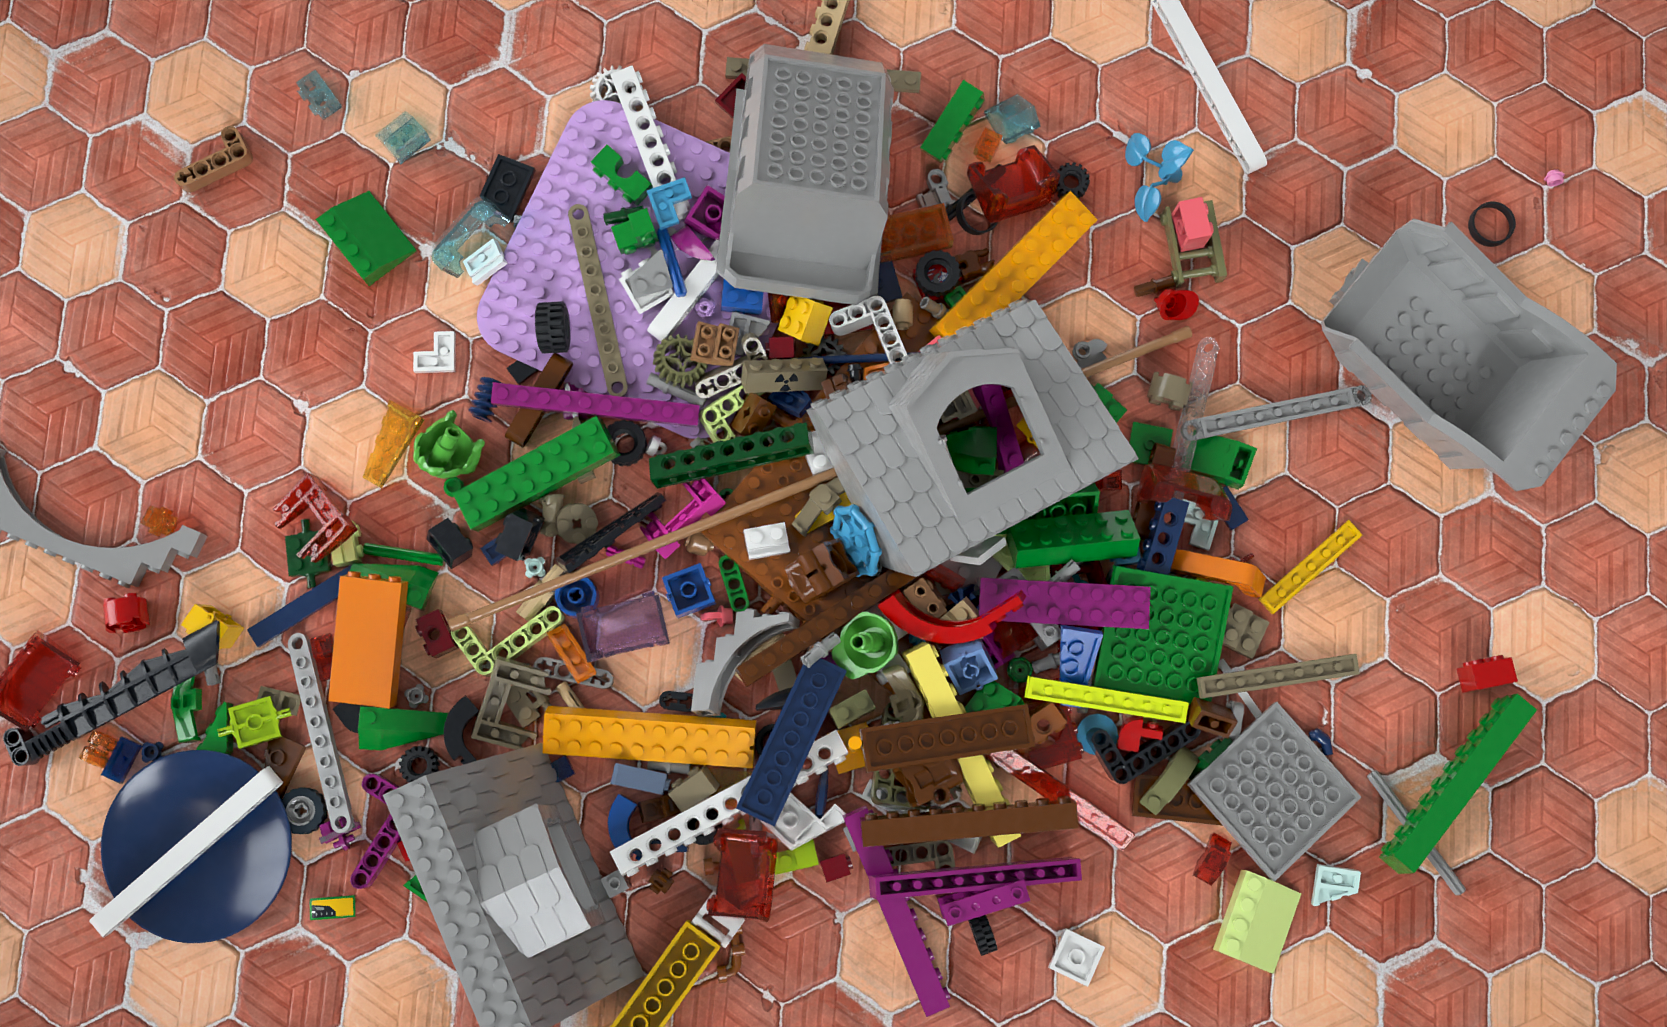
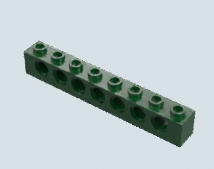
M807 422L796 423L792 426L777 427L770 431L756 432L753 435L744 437L738 436L731 440L717 441L705 446L698 445L687 450H677L670 454H659L656 457L649 458L650 480L658 489L814 454L812 432Z

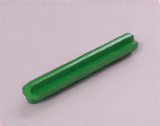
M365 543L363 546V553L367 555L442 566L444 560L437 553Z

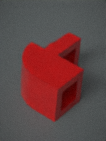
M1130 716L1120 727L1117 748L1138 752L1141 736L1162 740L1163 726H1159V723L1153 721L1143 723V716Z

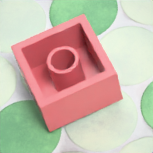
M1202 197L1179 201L1171 214L1180 252L1204 248L1213 234L1212 222H1209L1207 216L1209 212L1208 206L1204 203Z

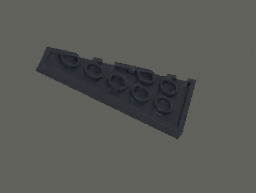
M655 493L555 559L556 562L565 571L571 573L585 561L597 555L598 551L602 548H607L615 543L614 539L634 524L642 521L650 512L660 509L666 499L661 493Z

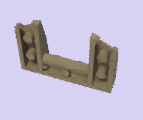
M496 656L491 678L471 733L472 738L515 750L523 748L521 745L529 736L534 740L537 737L536 732L500 721L511 685L551 695V688H546L544 676H549L548 672L511 659Z

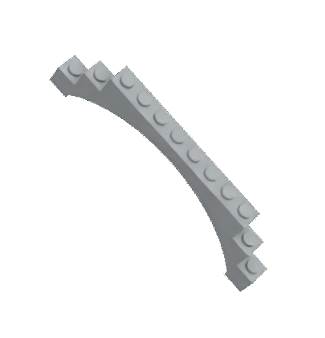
M0 448V533L5 531L8 533L6 537L19 541L20 538L24 539L27 546L35 549L38 546L45 548L43 552L54 557L59 554L63 556L62 560L74 565L75 562L82 564L80 568L91 573L93 570H97L100 572V577L110 581L112 577L119 580L117 584L130 588L131 585L139 587L147 569L158 574L160 570L168 573L176 555L189 559L190 555L197 558L208 537L201 532L182 525L180 530L164 538L132 547H94L70 541L44 525L21 500L7 469L5 461L7 451Z

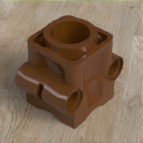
M840 538L823 542L814 549L796 558V561L785 567L792 589L804 603H809L823 597L860 574L855 564L849 560L845 546Z
M957 759L892 769L896 779L902 783L906 790V798L911 808L921 806L924 803L928 806L945 804L950 799V789L964 782L962 778L963 772ZM935 791L938 793V800L934 796Z

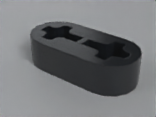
M665 691L659 697V704L666 710L692 712V705L690 709H687V705L680 704V700L686 701L688 697L693 699V694ZM671 695V698L676 699L677 703H670L669 706H666L663 698Z

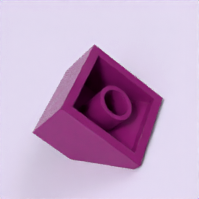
M707 185L687 215L684 224L701 235L719 240L725 196Z

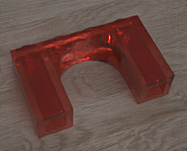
M1026 687L1011 690V692L1022 698L1024 704H1028V708L1039 706L1045 702L1024 697ZM1057 703L1066 715L1067 723L1065 728L1060 731L1056 741L1049 746L1026 753L1032 772L1082 759L1081 754H1084L1082 743L1078 742L1076 738L1078 729L1075 721L1072 722L1070 718L1072 713L1071 707L1062 706L1060 703Z

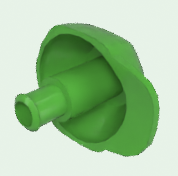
M861 612L843 627L840 633L841 642L832 649L831 654L837 666L847 670L846 677L857 679L868 673H875L881 670L898 653V636L893 624L883 616Z

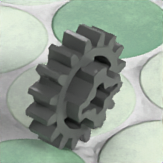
M829 335L827 339H824V336H822L816 351H813V349L817 345L806 343L808 348H803V353L806 355L802 357L822 356L823 353L826 356L845 355V352H840L844 349L843 344L838 345V339L832 341L831 335ZM825 364L828 370L827 374L830 373L832 376L835 375V370L838 371L841 368L839 364H833L829 368L830 364Z

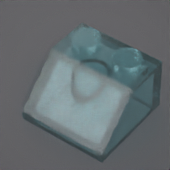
M1018 94L984 111L997 137L1005 144L1013 143L1019 137L1031 134L1035 129L1041 127L1035 106Z

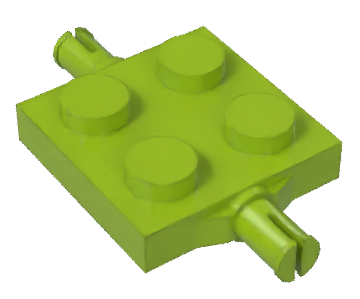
M268 696L228 708L230 726L217 730L219 737L233 734L238 748L243 749L282 737L279 727L280 719L292 716L290 707L277 711L272 697Z

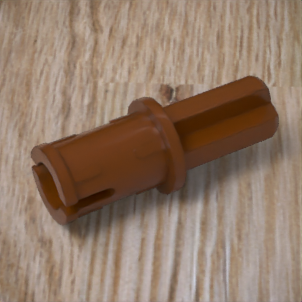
M1172 275L1156 280L1151 279L1150 282L1136 285L1134 293L1136 297L1151 293L1158 294V291L1174 287V279Z

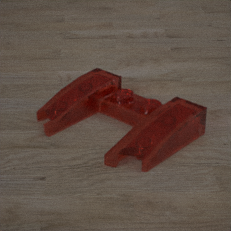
M308 472L273 510L281 512L282 519L275 522V526L278 529H282L310 507L323 527L296 555L302 559L310 556L312 557L311 562L317 563L347 541L358 529L350 518L340 511L326 492L328 489L319 477Z

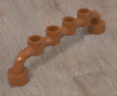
M712 858L703 859L705 876L714 875V870L720 871L723 876L725 900L740 910L739 900H734L733 891H737L735 878L731 879L729 868L721 862H712ZM742 925L731 939L733 966L729 969H726L725 965L717 966L719 984L726 983L727 978L735 976L741 968V956L746 955L744 942H739V934H743Z

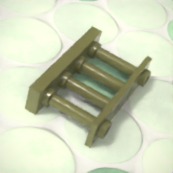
M1213 200L1204 201L1208 206V220L1212 222L1214 230L1207 242L1208 246L1204 249L1178 252L1177 237L1174 232L1170 206L1165 207L1160 215L1161 225L1165 227L1173 269L1171 275L1176 288H1180L1184 283V279L1211 275L1216 283L1223 282L1227 277ZM1204 256L1211 259L1212 265L1210 267L1182 271L1180 260Z

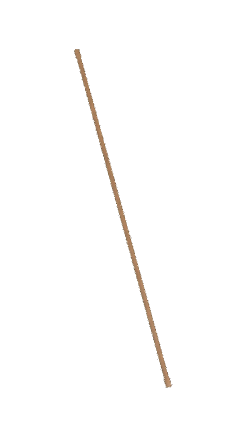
M1185 326L1166 336L1081 370L1086 378L1172 343L1192 337V331L1189 326ZM1015 396L1005 399L1008 409L1018 405ZM980 409L960 420L957 418L936 428L939 435H944L982 420L986 416L983 409ZM831 468L472 612L448 620L452 632L473 622L838 476L835 469Z

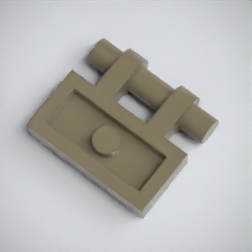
M515 685L510 687L506 700L507 705L523 728H526L541 717L537 709L542 706L546 711L548 706H552L549 703L550 699L547 694L544 695L543 693ZM531 691L537 698V701L532 703L527 695Z

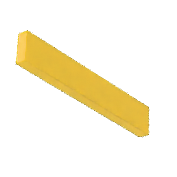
M1350 520L1346 521L1258 600L1271 614H1274L1362 536V533Z

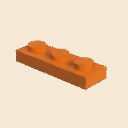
M566 624L547 632L548 639L578 684L596 675L595 668Z

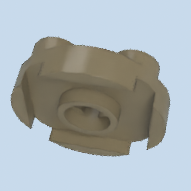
M573 503L564 506L556 517L557 531L569 543L579 544L597 530L598 520L596 514L589 506L583 503ZM580 518L582 520L580 522L581 527L572 528L574 525L572 520Z

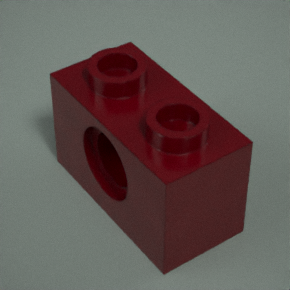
M794 337L769 338V342H765L766 355H769L770 359L794 358Z
M437 609L415 619L418 624L415 626L416 631L420 637L423 636L426 642L423 646L428 656L431 655L437 659L459 648L452 638L451 629L442 610ZM438 629L440 636L438 639L432 640L431 633Z
M844 853L820 861L826 883L851 875L850 870L854 869L850 856L845 857Z

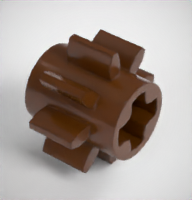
M657 868L648 880L652 884L650 890L657 895L660 891L666 894L674 883V880L671 879L673 873L666 868L663 871Z

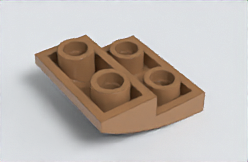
M698 321L690 360L711 365L732 366L739 328L722 323L715 326Z

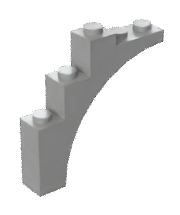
M752 608L736 612L734 634H726L725 637L716 638L714 660L696 663L691 711L702 717L720 716L723 699L728 685L736 672L735 669L742 664L752 651L771 637L799 628L800 620L790 612H780L778 615H761L756 609Z

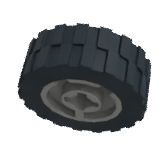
M305 787L292 789L281 799L289 818L291 833L310 834L313 831H317L320 825L324 824L325 819H327L328 810L324 796L315 789ZM302 807L305 810H307V812L304 814H300V809Z

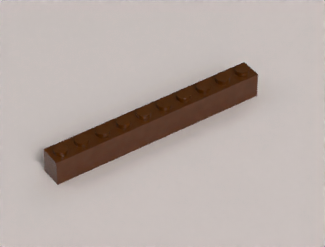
M891 569L747 660L738 666L735 671L746 687L750 686L831 632L848 623L859 613L865 612L919 576L914 577Z
M1070 796L1057 797L1055 801H1049V798L1036 799V802L1028 803L1027 800H1017L1015 804L1006 805V802H995L993 806L986 807L985 804H973L972 808H963L962 805L951 806V810L933 807L929 808L928 812H921L920 809H911L905 814H899V811L886 812V815L878 816L877 813H867L865 817H860L863 847L1079 828L1077 802L1070 799Z

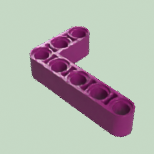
M368 774L362 780V788L385 804L383 795L391 788L394 790L399 788L398 785L379 774ZM372 778H376L378 781L375 789L370 787V780ZM389 814L352 873L350 882L354 888L364 889L370 887L393 853L397 843L400 842L401 837L398 830L393 826L394 821L391 814ZM385 836L390 839V844L387 848L382 845V839ZM372 855L378 857V864L376 866L370 863ZM361 873L367 877L364 885L360 884L358 880Z

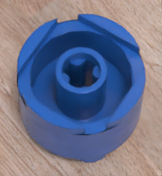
M586 577L556 589L555 600L560 610L566 615L580 619L590 616L596 610L599 604V592L593 582ZM579 592L582 597L576 601L573 596Z

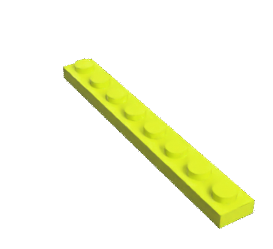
M1028 676L1024 696L1031 699L1186 723L1189 703L1186 701Z

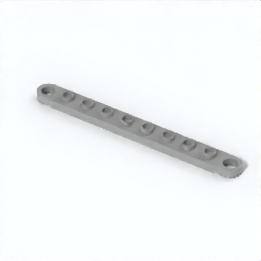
M1365 385L1349 387L1188 420L1182 424L1180 432L1182 437L1188 441L1363 406L1371 401L1372 393ZM1358 390L1365 394L1363 401H1359L1358 397H1356ZM1193 425L1196 428L1194 436L1188 434L1187 426Z
M295 633L288 640V649L331 827L337 833H348L354 827V818L351 812L352 808L309 637L301 633ZM301 638L303 645L300 649H297L295 643ZM344 816L347 824L344 828H341L338 825V821Z

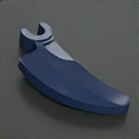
M829 769L820 774L815 816L819 819L824 816Z

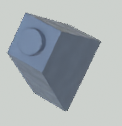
M615 763L610 784L664 795L665 791H669L671 779H668L669 774Z

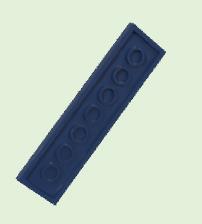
M821 658L810 668L803 664L736 809L775 827L847 670Z

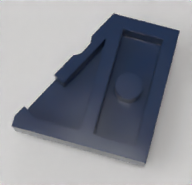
M804 391L772 392L767 398L777 408L800 419L807 412L806 410L811 407L810 404L812 403L810 397Z

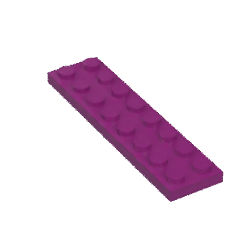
M981 578L979 616L1022 590L1027 596L1023 602L1024 606L1016 612L1012 610L1007 612L1006 617L1002 621L1149 629L1151 587Z

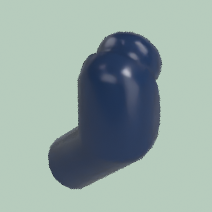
M1318 728L1310 730L1308 735L1311 741L1317 740L1321 744L1322 753L1325 756L1332 755L1333 749L1329 735Z

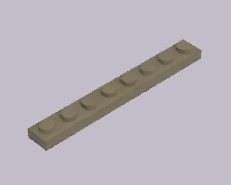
M1349 654L1197 677L1200 698H1208L1358 675L1360 672L1357 654Z

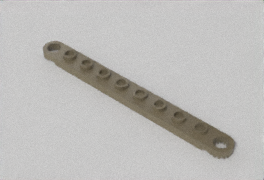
M575 204L569 209L568 216L607 390L612 396L624 397L628 392V384L589 212L584 205ZM576 210L584 212L582 219L577 220L573 217ZM617 382L623 384V390L620 393H614L612 390V386Z

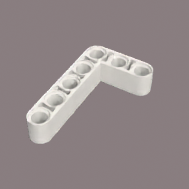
M881 296L870 297L858 305H850L830 315L831 328L834 334L838 336H843L874 324L889 363L895 362L896 358H902L907 355L886 302ZM875 307H882L879 310H873ZM857 314H863L860 318H855ZM840 321H843V322H844V323L841 324V325H836V323H838V322H840ZM884 323L889 324L887 327H880ZM891 340H895V341H896V342H895L894 344H892V345L887 344V343H888L889 341H891Z

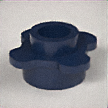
M145 742L142 745V761L148 763L162 758L163 743L156 742L151 744L150 742Z

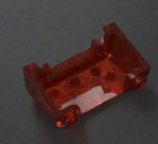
M1035 145L1020 149L1015 162L986 170L983 162H974L969 164L967 170L968 179L982 212L990 223L1047 206L1054 197L1060 174Z
M1157 463L1148 464L1144 467L1135 501L1145 504L1148 501L1167 502L1172 498L1175 490L1197 496L1195 507H1199L1203 511L1202 519L1208 521L1230 520L1232 504L1218 480Z
M37 630L0 675V716L26 732L30 727L34 729L41 720L39 717L41 710L66 679L70 676L74 678L82 668L79 666L81 662Z
M718 828L717 834L714 836V846L721 852L716 895L713 894L707 900L706 909L708 915L768 922L771 916L778 850L777 837L767 831Z

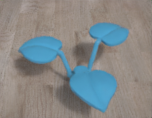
M1134 133L1131 135L1126 146L1125 158L1127 163L1131 166H1139L1144 160L1160 168L1158 174L1162 180L1152 183L1150 187L1143 185L1136 193L1135 208L1137 214L1144 222H1148L1161 202L1160 191L1154 187L1167 185L1168 182L1178 183L1182 178V170L1180 168L1186 163L1194 149L1180 141L1172 140L1165 145L1162 151L1163 161L1160 164L1146 157L1151 150V143L1148 137L1141 133Z

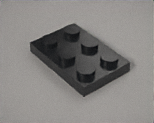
M498 154L475 204V208L513 223L514 215L517 214L535 174V168Z

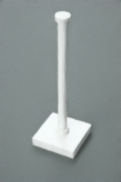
M940 435L941 439H942L943 442H944V446H945V448H946V450H947V452H948V454H949V456H950V453H949V450H948V447H947V444H946L947 437H946V435ZM992 536L950 560L981 565L1007 545L1005 537Z

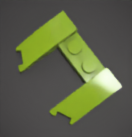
M744 819L738 821L740 826L731 834L728 830L725 832L736 885L819 865L813 839L792 851L785 850L753 858Z

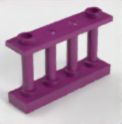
M1022 879L993 889L946 894L937 897L943 919H946L947 926H951L1028 902L1030 898L1025 881Z

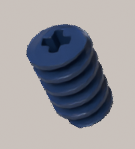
M481 377L480 382L484 385L477 386L480 392H475L474 396L478 400L471 401L475 407H470L468 411L473 417L491 423L492 421L487 416L494 415L495 413L490 409L498 407L491 404L493 382H502L489 377Z

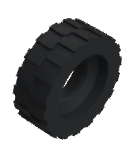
M933 250L921 257L915 272V280L918 283L919 289L931 297L946 296L948 293H951L956 288L960 277L959 263L956 262V258L948 252H943V250ZM936 264L944 266L948 273L946 280L941 283L932 282L928 277V270L931 266Z
M630 420L615 421L608 426L607 429L614 442L620 434H629L634 439L633 449L627 453L619 452L620 456L612 459V463L619 466H631L638 463L643 458L644 453H646L647 438L640 426Z

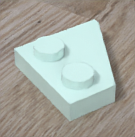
M1317 864L1311 904L1318 906L1320 903L1329 900L1334 901L1342 896L1358 893L1361 872L1354 869Z

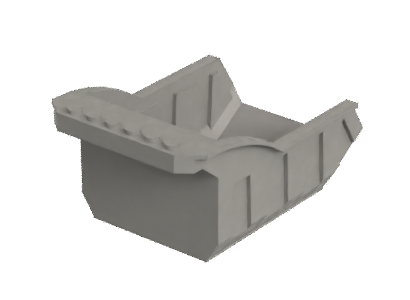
M763 44L750 54L745 90H736L728 175L716 272L734 288L858 305L865 299L877 295L882 234L888 218L889 203L887 202L890 181L889 156L892 140V113L890 112L894 98L891 77L882 62Z
M1412 219L1397 229L1321 322L1322 330L1334 350L1337 360L1349 372H1352L1384 406L1392 410L1419 440L1426 443L1449 469L1486 468L1503 479L1514 491L1542 486L1616 391L1617 363L1597 344L1566 320L1526 297L1453 222H1449L1446 227Z

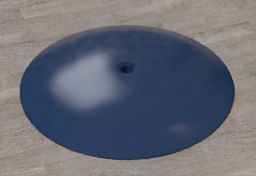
M189 750L166 755L135 773L116 795L106 815L102 830V868L113 897L115 898L256 776L259 771L241 759L225 753L209 750ZM275 790L129 918L141 928L156 936L181 943H206L224 939L240 932L259 919L271 906L282 889L287 877L292 854L291 826L286 809L277 791Z

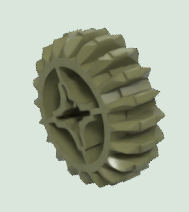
M677 334L675 339L670 335L668 340L663 339L661 344L657 345L656 351L653 354L655 358L653 359V365L656 366L655 373H660L659 378H666V384L671 381L673 382V387L679 383L683 388L685 383L692 386L693 382H697L700 380V377L704 376V371L708 365L690 360L694 338L690 341L687 335L681 338ZM672 350H676V352H675L674 354H670L669 356H665L668 352H670V351H672ZM696 366L693 370L685 372L686 368Z

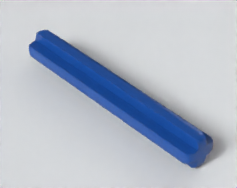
M658 228L657 236L677 297H685L687 289L668 229L660 230Z

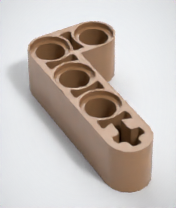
M227 126L221 131V138L226 148L176 172L174 176L175 182L184 191L194 192L251 164L253 155L244 137L235 127ZM236 135L235 139L230 141V138ZM244 152L243 156L238 157L240 153ZM226 161L223 166H220L221 162ZM208 169L207 173L202 175V172Z

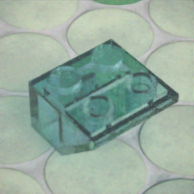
M406 111L375 135L400 165L431 141L423 127Z

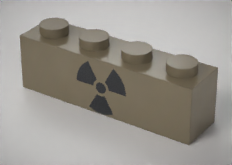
M823 358L743 361L741 383L745 393L823 390L821 382L826 380L828 370Z

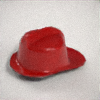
M1166 289L1159 297L1154 298L1160 316L1164 320L1188 319L1196 312L1199 306L1198 295L1190 290Z

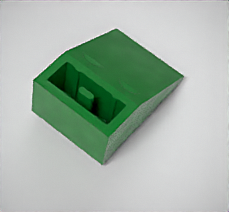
M1220 436L1193 440L1190 442L1181 468L1239 490L1245 484L1257 448Z

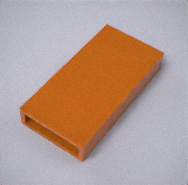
M348 571L347 575L340 576L328 701L388 709L397 705L408 581H401L402 577L389 576L388 579H383L380 574H368L367 577L361 576V572Z

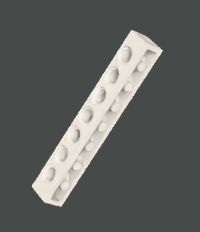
M632 65L610 73L653 188L663 185L661 184L663 178H670V182L675 181L674 174L677 173L674 162L669 163L667 156L671 154L667 144H662L660 139L664 136L660 125L655 126L654 119L657 117L653 107L649 108L647 105V101L650 99L646 89H641L640 83L643 81L639 71L635 72ZM630 87L636 88L633 93H627L626 91ZM637 105L643 106L642 110L638 112L633 109ZM644 123L650 124L646 130L640 129ZM651 141L657 143L653 148L647 147V144ZM661 159L664 161L661 166L654 165L656 160ZM685 200L673 205L678 220L686 219L689 214L688 210H691L689 201Z

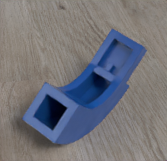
M622 794L617 795L608 816V831L615 848L633 839L630 835L629 823L638 807L637 803ZM634 850L631 854V857L633 854H636L635 859L638 861L642 858L641 850Z

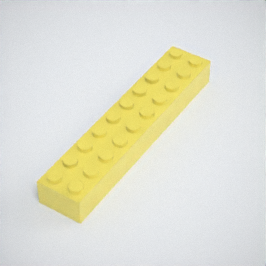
M923 641L901 652L932 718L966 713L962 703L955 699L957 692L953 684L947 682L945 678L948 676L944 665L938 663L936 659L939 657V654L934 645ZM983 755L957 759L963 772V783L973 804H985V807L993 806L995 802H1006V805L1010 804L1008 799L1001 795L1003 788L999 780L992 776L991 773L994 772V769L989 760H986ZM1021 834L989 837L999 848L1021 837Z

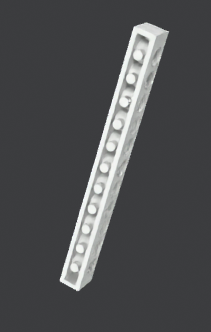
M837 730L814 741L806 758L812 762V766L809 769H801L796 779L798 785L808 781V776L813 773L819 775L828 770L826 766L833 762L837 765L846 760L845 756L848 755V751ZM827 749L831 755L828 759H822L819 757V751ZM751 776L610 851L621 875L627 874L630 877L639 872V867L645 864L649 867L658 862V857L665 854L667 857L678 851L676 847L682 844L685 846L692 844L696 841L695 837L703 833L706 836L715 831V826L721 823L723 826L734 821L733 817L739 813L742 816L747 814L736 808L729 810L725 807V804L729 799L736 800L738 804ZM711 809H716L719 813L715 820L707 818V812ZM692 819H696L700 823L696 830L688 828V823ZM674 829L679 830L681 833L680 838L676 841L669 839V833ZM656 839L660 840L661 848L657 851H652L650 843ZM634 850H641L642 858L639 861H632L631 854Z

